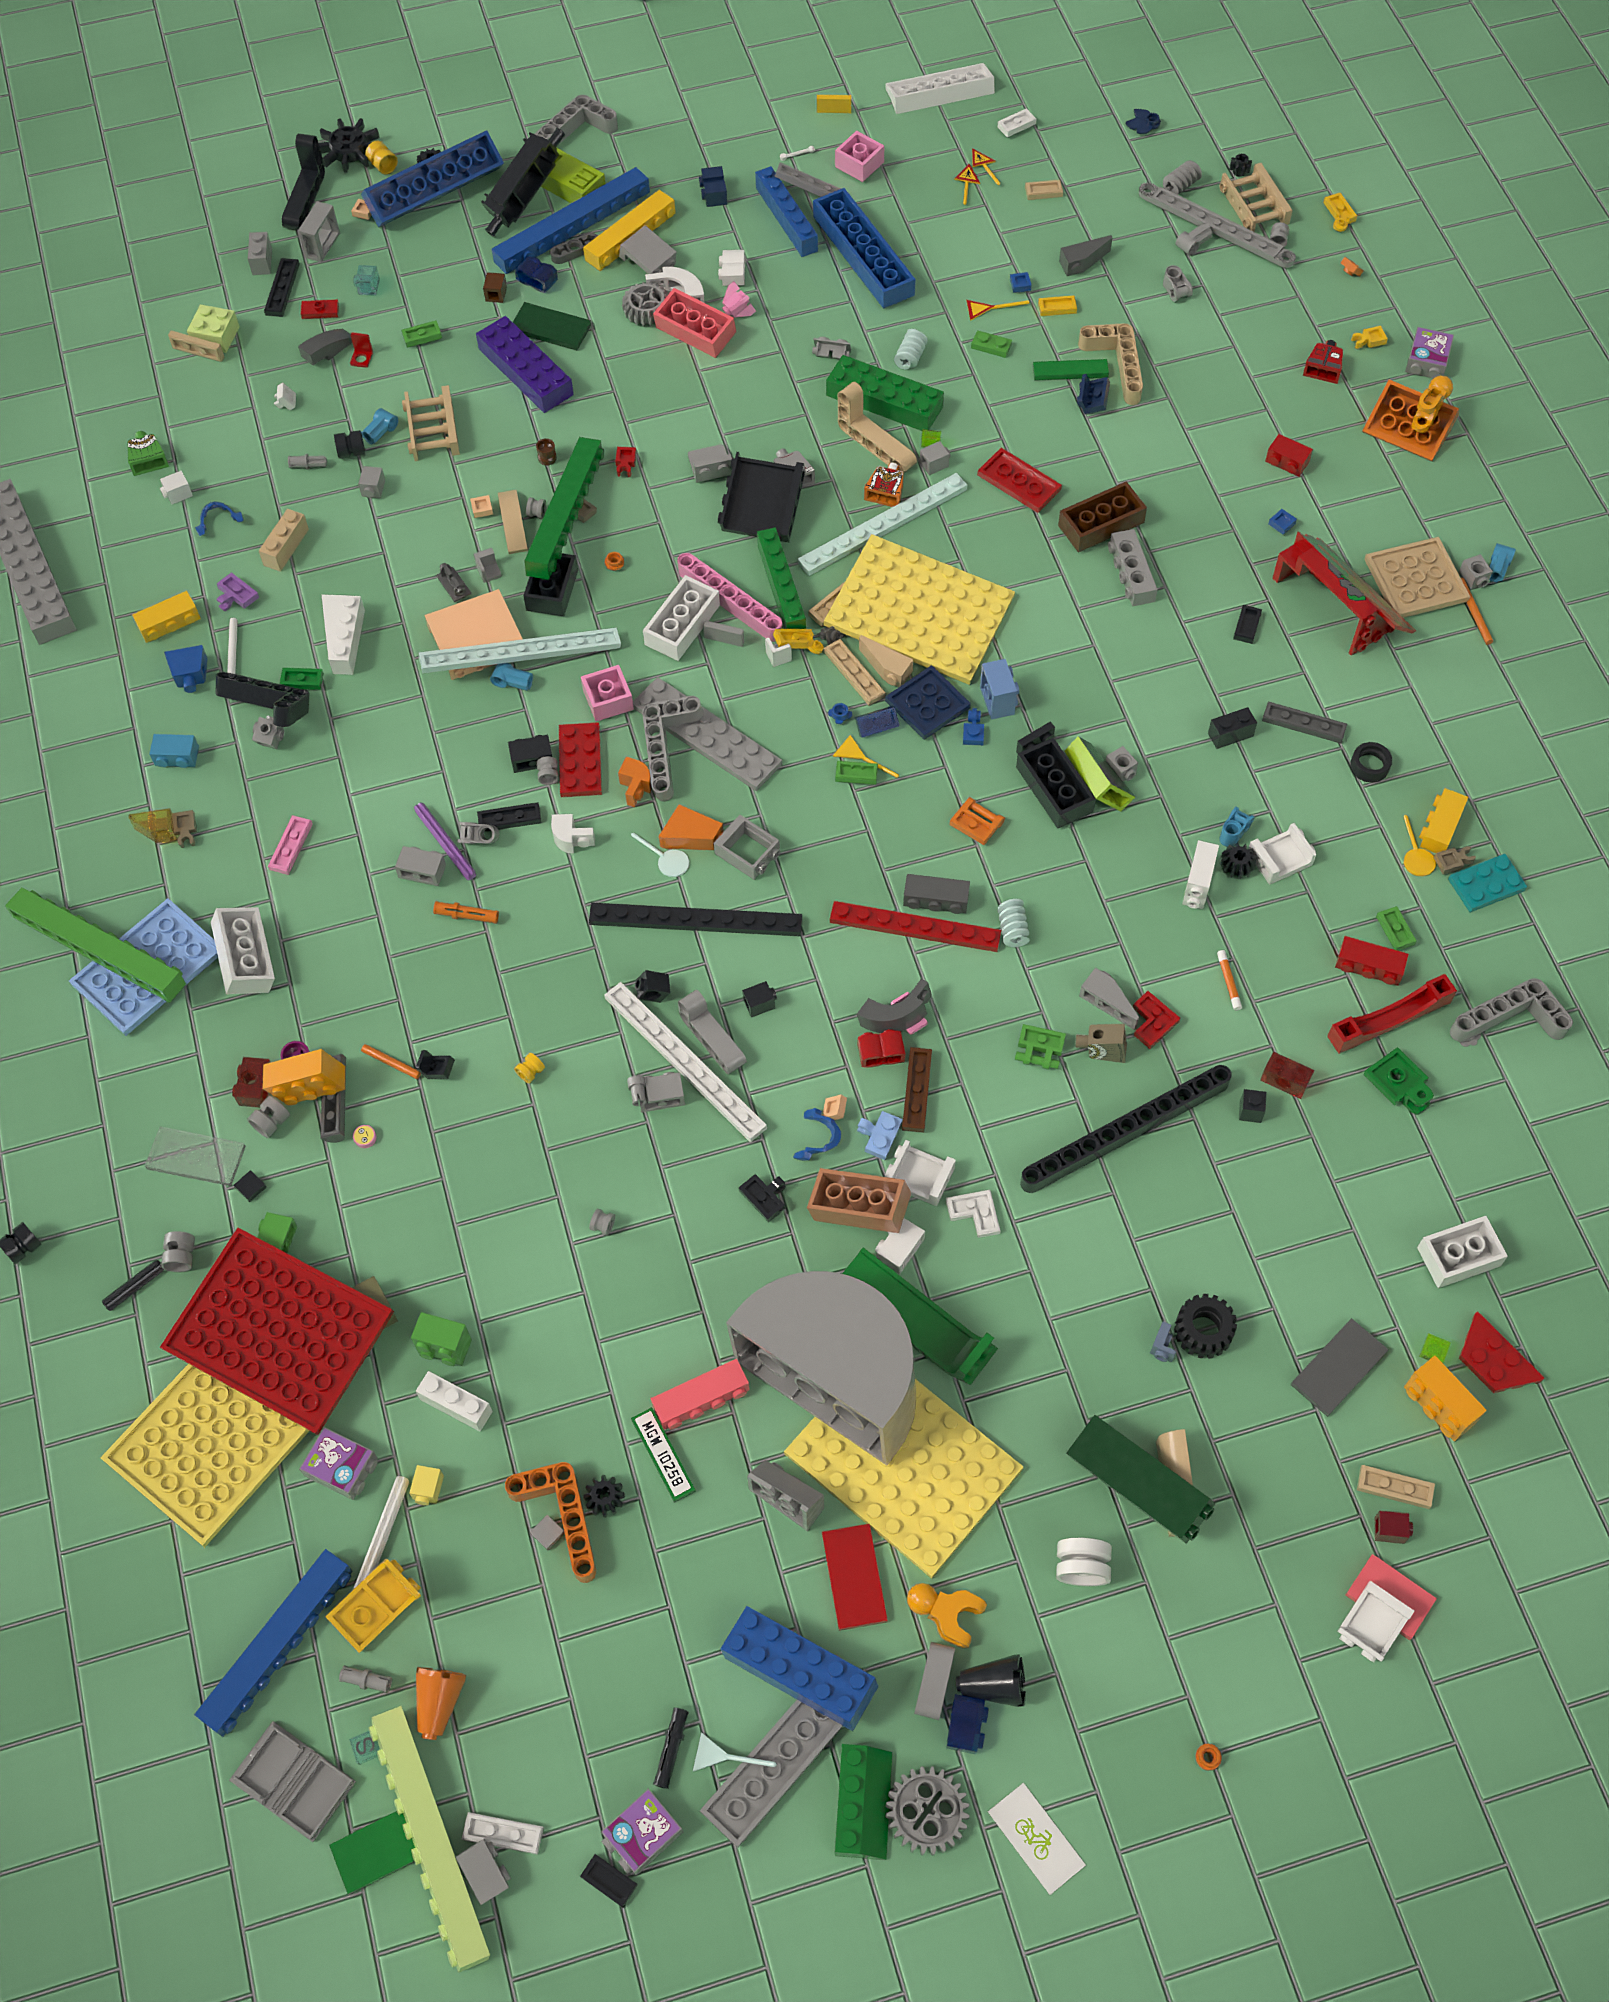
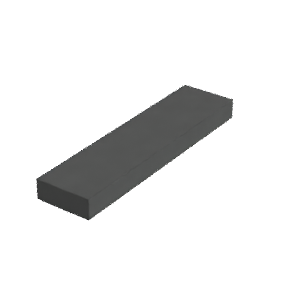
M1269 701L1262 719L1266 723L1340 744L1347 727V723Z

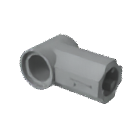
M1201 224L1189 233L1186 231L1182 232L1176 240V246L1191 256L1202 243L1212 237L1213 232L1208 224Z

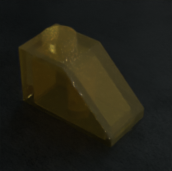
M170 808L129 814V820L134 829L153 842L167 843L177 840Z

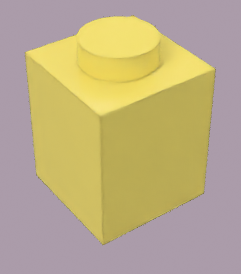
M416 1466L409 1492L415 1503L426 1506L429 1503L437 1504L444 1478L440 1469Z

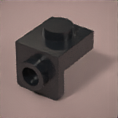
M422 1050L416 1070L427 1079H449L455 1059L450 1055L433 1056L427 1050Z

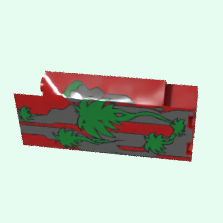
M1297 531L1294 544L1279 553L1273 580L1279 583L1293 573L1301 576L1309 571L1360 619L1349 650L1351 656L1356 652H1362L1372 642H1378L1388 632L1392 633L1394 630L1411 634L1416 632L1395 609L1321 538L1317 537L1315 539L1311 535H1303Z

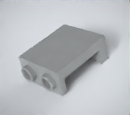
M645 225L620 245L619 257L624 261L630 258L645 272L653 274L662 273V267H674L677 252Z

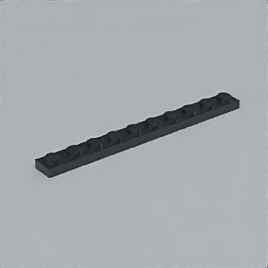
M591 902L589 925L801 937L802 914Z

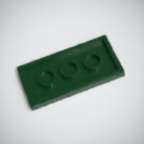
M527 302L523 303L513 320V323L527 337L576 351L592 325L591 320Z

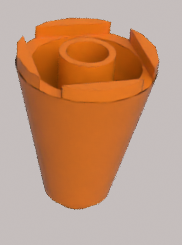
M417 1667V1732L422 1733L421 1738L436 1740L437 1735H443L466 1681L465 1674L442 1669Z

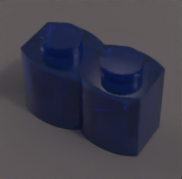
M526 256L515 268V276L520 283L532 286L535 290L546 293L558 280L557 269L553 265L542 263L538 258Z
M955 1694L946 1749L976 1754L978 1748L983 1749L985 1733H980L982 1722L987 1723L989 1711L988 1707H984L985 1700Z

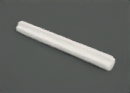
M397 1476L354 1588L378 1566L409 1485V1480L405 1477Z

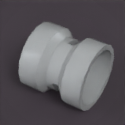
M1282 222L1274 224L1269 240L1285 247L1288 241L1289 226Z
M547 756L537 761V769L539 770L538 782L543 785H552L559 780L558 772L556 771L558 765L555 758Z

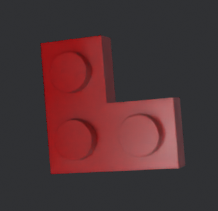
M1149 991L1133 1004V1009L1147 1020L1135 1031L1134 1036L1149 1049L1180 1022V1017Z

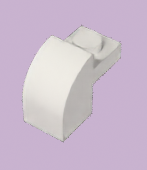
M573 814L552 815L551 828L554 842L560 850L574 853V846H595L593 828H575Z

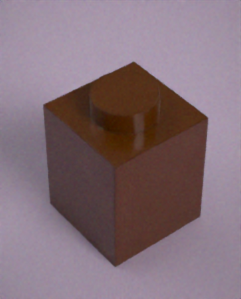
M487 272L483 286L485 302L503 303L507 290L505 274Z

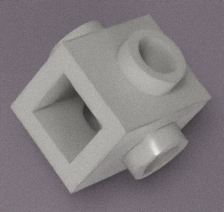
M267 716L266 719L259 717L258 722H255L253 726L254 734L252 740L259 745L277 749L279 741L284 737V727L275 726L271 716Z

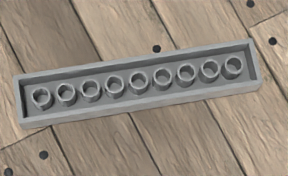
M11 479L0 482V556L30 628L40 645L77 631Z

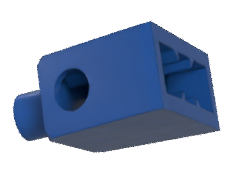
M203 645L164 652L177 687H184L185 692L193 693L196 691L197 684H202L206 681L207 655Z

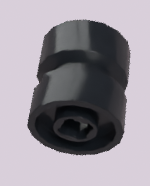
M361 430L351 431L349 435L345 432L334 434L339 459L350 457L351 453L355 456L365 455Z
M21 1222L12 1229V1235L6 1234L0 1239V1248L15 1265L26 1257L25 1253L27 1251L33 1252L42 1245L24 1222Z

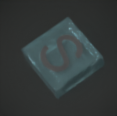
M369 1731L349 1739L358 1765L378 1757L377 1751L380 1750L378 1741L373 1742Z

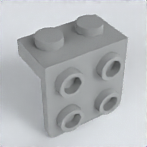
M720 444L688 452L689 462L696 483L731 475L730 464L732 457L731 454H727L724 445Z

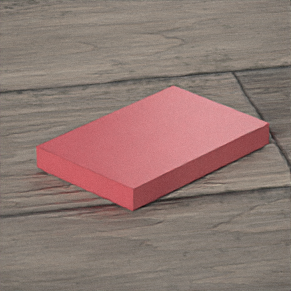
M1372 1554L1349 1588L1346 1596L1356 1602L1368 1582L1372 1581L1414 1610V1613L1400 1631L1401 1635L1411 1640L1437 1598Z

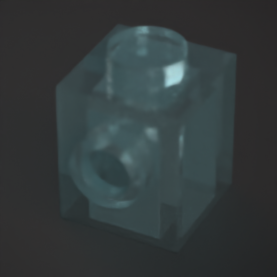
M359 265L357 275H354L353 278L358 294H377L380 281L377 266Z

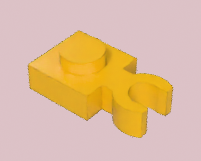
M1381 326L1363 329V333H1354L1351 341H1356V349L1362 348L1366 344L1369 348L1385 345L1388 340Z

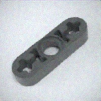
M587 233L553 247L550 251L552 262L563 264L584 255L583 247L598 235ZM572 247H579L578 250H571Z

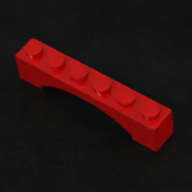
M1446 974L1440 975L1427 981L1425 985L1406 997L1382 1009L1352 1018L1350 1016L1332 1024L1327 1037L1338 1054L1450 1004L1457 990Z

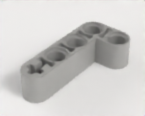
M694 990L678 1001L679 1014L683 1022L725 1073L730 1074L747 1062L743 1052L707 1009V1003L698 990Z

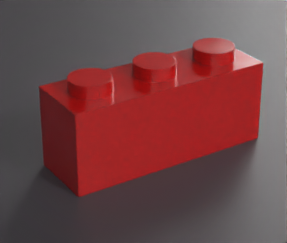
M1344 936L1335 968L1348 973H1356L1368 979H1377L1389 985L1399 986L1409 954Z

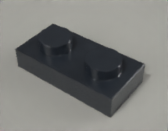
M1050 721L1018 740L1016 753L1018 754L1053 738L1055 726Z

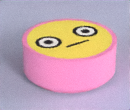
M361 1125L353 1133V1140L360 1148L371 1147L377 1139L374 1129L369 1125Z

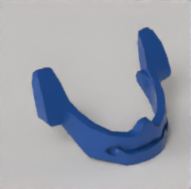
M210 502L203 508L200 515V525L195 527L199 536L205 534L207 529L204 524V518L211 509L219 507L223 510H228L233 520L237 522L244 521L242 513H235L224 503Z
M817 1108L805 1111L804 1119L823 1123L830 1129L832 1137L830 1142L825 1144L824 1148L806 1147L805 1150L796 1152L793 1158L802 1161L810 1160L812 1154L826 1152L836 1147L841 1140V1130L834 1119L822 1116V1111Z

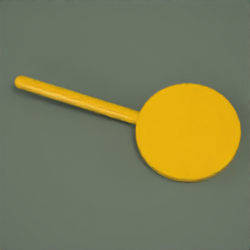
M1404 815L1405 824L1413 849L1408 851L1404 857V866L1408 872L1415 876H1427L1434 871L1436 861L1429 851L1417 847L1408 816Z

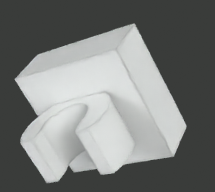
M281 383L277 386V393L274 395L277 399L274 405L279 409L285 406L287 409L292 410L296 405V393L287 385Z

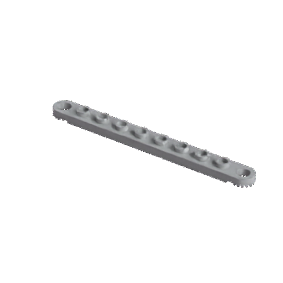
M1144 182L1139 187V196L1142 199L1197 226L1206 223L1210 226L1213 234L1284 268H1289L1295 263V253L1292 250L1283 248L1284 246L1165 188H1159L1154 183ZM1287 257L1289 258V261H1286V259L1284 260L1282 258Z

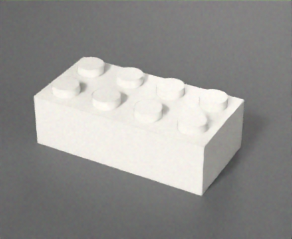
M685 575L644 628V644L679 661L704 628L705 621H709L719 608V591Z
M259 907L216 908L211 920V926L226 994L269 993L275 977Z

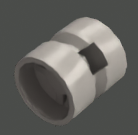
M268 1096L262 1102L260 1110H255L247 1118L249 1124L266 1138H269L277 1130V1124H282L290 1116L288 1110L271 1096Z
M180 1231L165 1234L163 1244L165 1252L162 1254L161 1261L163 1269L171 1272L191 1270L193 1260L191 1252L194 1250V1235Z

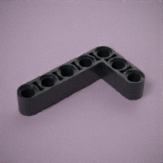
M300 133L296 135L295 146L301 165V172L282 214L283 228L299 230L310 213L325 176V166L317 136Z
M228 672L216 674L215 694L217 696L273 709V724L275 726L289 727L309 712L310 693L307 690Z

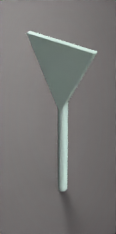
M701 1732L693 1772L726 1760L776 1767L777 1764L773 1761L727 1754Z

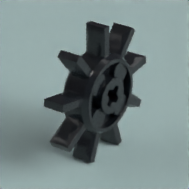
M339 118L337 119L338 129L330 132L323 128L319 130L321 138L328 141L319 143L321 154L328 153L323 157L326 168L336 160L342 163L344 172H348L349 162L357 160L365 167L369 166L365 152L368 145L372 143L371 141L380 138L377 128L363 132L365 125L362 118L358 120L354 127L345 126L342 119Z

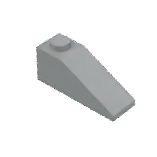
M1095 968L1081 986L1079 997L1135 1030L1139 1016L1110 974Z

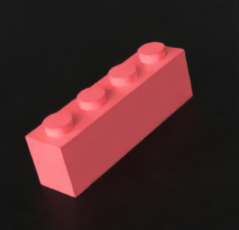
M736 1358L650 1399L663 1429L669 1428L672 1430L679 1427L683 1421L689 1418L693 1420L701 1417L706 1410L722 1407L726 1401L732 1398H742L750 1389L749 1382Z

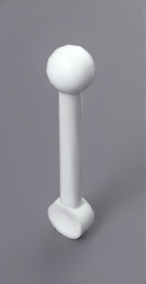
M809 146L807 149L793 153L780 154V160L785 161L789 157L807 152L813 153L815 148L814 146Z

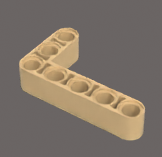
M1125 323L1083 326L1080 329L1079 348L1083 351L1116 350L1124 400L1129 405H1137L1141 401L1143 383L1133 327Z
M852 382L838 393V425L842 431L885 464L896 463L899 466V471L903 473L917 463V458L910 449L863 415V390L858 383Z

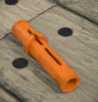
M435 901L433 909L434 914L451 916L452 919L464 918L497 924L499 918V911L463 906L457 902L450 904ZM448 909L463 911V913H462V912H456V911H449ZM471 912V913L484 914L485 916L475 915V914H469V913Z

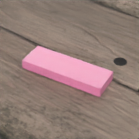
M292 815L268 865L269 870L289 875L313 825L312 820Z

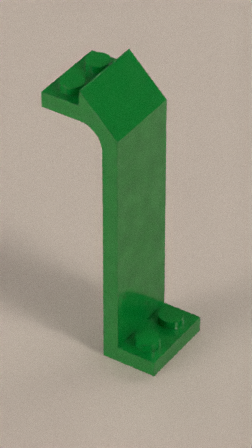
M864 1247L842 1273L859 1279L882 1293L894 1305L904 1320L912 1346L948 1375L971 1385L998 1350L991 1343L994 1337L986 1332L983 1337H980L971 1332Z

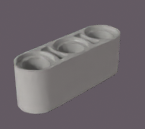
M931 1642L914 1714L939 1720L954 1657V1647Z

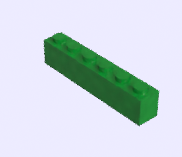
M776 527L757 531L758 549L784 629H806V617Z

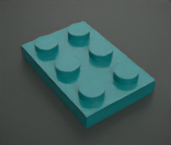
M1506 854L1451 874L1448 878L1470 913L1524 892L1527 888V885Z

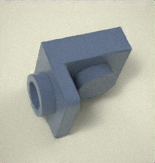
M1164 1321L1158 1331L1150 1354H1153L1159 1361L1172 1362L1176 1351L1168 1348L1173 1334L1169 1333L1171 1324Z

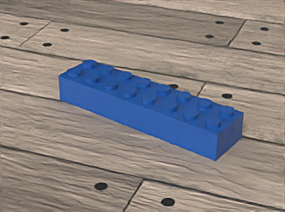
M486 130L364 189L361 196L379 228L500 169L504 162Z
M845 188L813 200L814 219L883 309L915 296V278Z

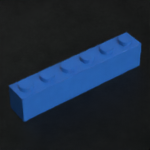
M772 166L756 171L757 191L801 257L818 252L817 233L782 181L774 177L776 172Z

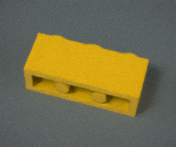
M187 591L132 614L146 643L201 619Z
M1444 788L1442 795L1437 794L1432 805L1436 807L1435 812L1430 810L1426 820L1429 826L1428 828L1424 826L1419 836L1420 839H1423L1420 848L1434 853L1447 850L1468 796Z

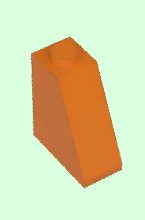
M679 804L659 834L660 847L665 849L714 850V842L724 832L723 823Z

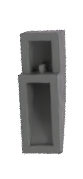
M342 328L315 335L298 346L301 357L313 366L323 358L329 361L352 343L351 334Z

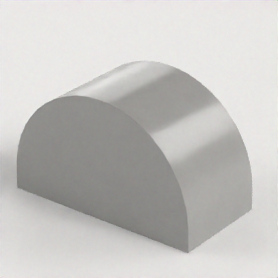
M810 1271L788 1275L768 1283L754 1292L726 1322L734 1358H737L740 1366L887 1466L906 1440L916 1409L912 1343L906 1324L894 1305L869 1284L848 1275L828 1271Z

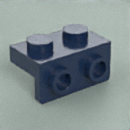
M1087 374L1082 375L1077 403L1082 408L1084 414L1106 410L1110 387L1108 377L1090 381Z

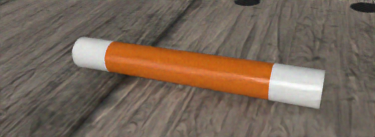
M1225 950L1218 951V959L1233 1009L1235 1011L1241 1010V1001Z

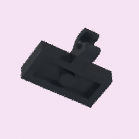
M754 1174L738 1188L739 1192L768 1223L785 1209L783 1202L775 1195L786 1188L785 1182L780 1176L767 1186Z

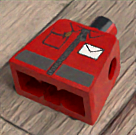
M1328 340L1325 344L1317 343L1306 361L1303 376L1338 384L1342 369L1343 349L1336 347L1337 343L1334 340Z

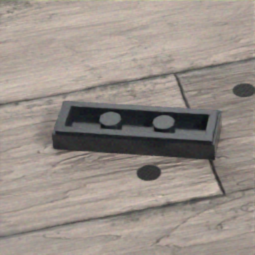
M539 802L477 811L478 824L494 825L498 830L542 823Z

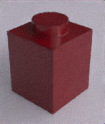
M1379 1511L1376 1514L1375 1541L1405 1544L1412 1537L1413 1522H1409V1513Z

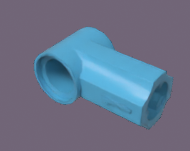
M379 408L373 416V421L361 432L362 437L367 443L375 444L387 431L392 432L398 425V417Z
M1499 543L1496 544L1489 566L1493 571L1490 581L1496 583L1503 581L1516 551L1515 548Z
M501 663L496 665L490 681L500 688H505L508 685L527 691L530 690L534 677L533 673L515 669L510 663Z

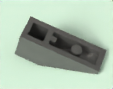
M1112 235L1062 247L1059 262L1065 274L1071 276L1085 272L1111 251Z

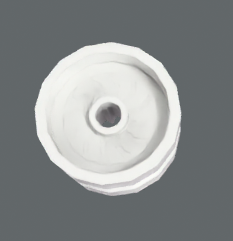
M1069 1538L1058 1541L1057 1557L1062 1562L1057 1564L1056 1579L1060 1582L1076 1586H1101L1110 1583L1111 1567L1105 1563L1111 1560L1112 1546L1102 1540L1090 1538Z

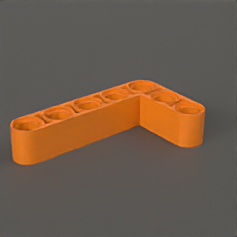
M560 1462L509 1476L505 1482V1489L509 1498L515 1502L556 1493L573 1572L576 1579L582 1583L592 1581L596 1576V1565L573 1467L567 1462ZM562 1472L570 1473L568 1479H558L559 1475ZM539 1478L547 1479L543 1486H536V1480ZM522 1484L523 1488L521 1491L515 1493L511 1491L514 1485ZM572 1494L575 1496L573 1502H563L567 1495ZM577 1517L580 1519V1523L577 1526L571 1527L568 1525L572 1518ZM578 1541L586 1543L585 1547L581 1550L573 1549L574 1544ZM584 1564L591 1566L590 1571L586 1574L578 1572L579 1567Z

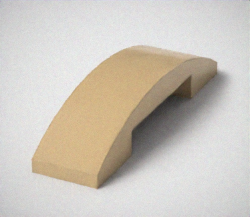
M517 490L499 492L498 498L508 553L526 552L528 548Z

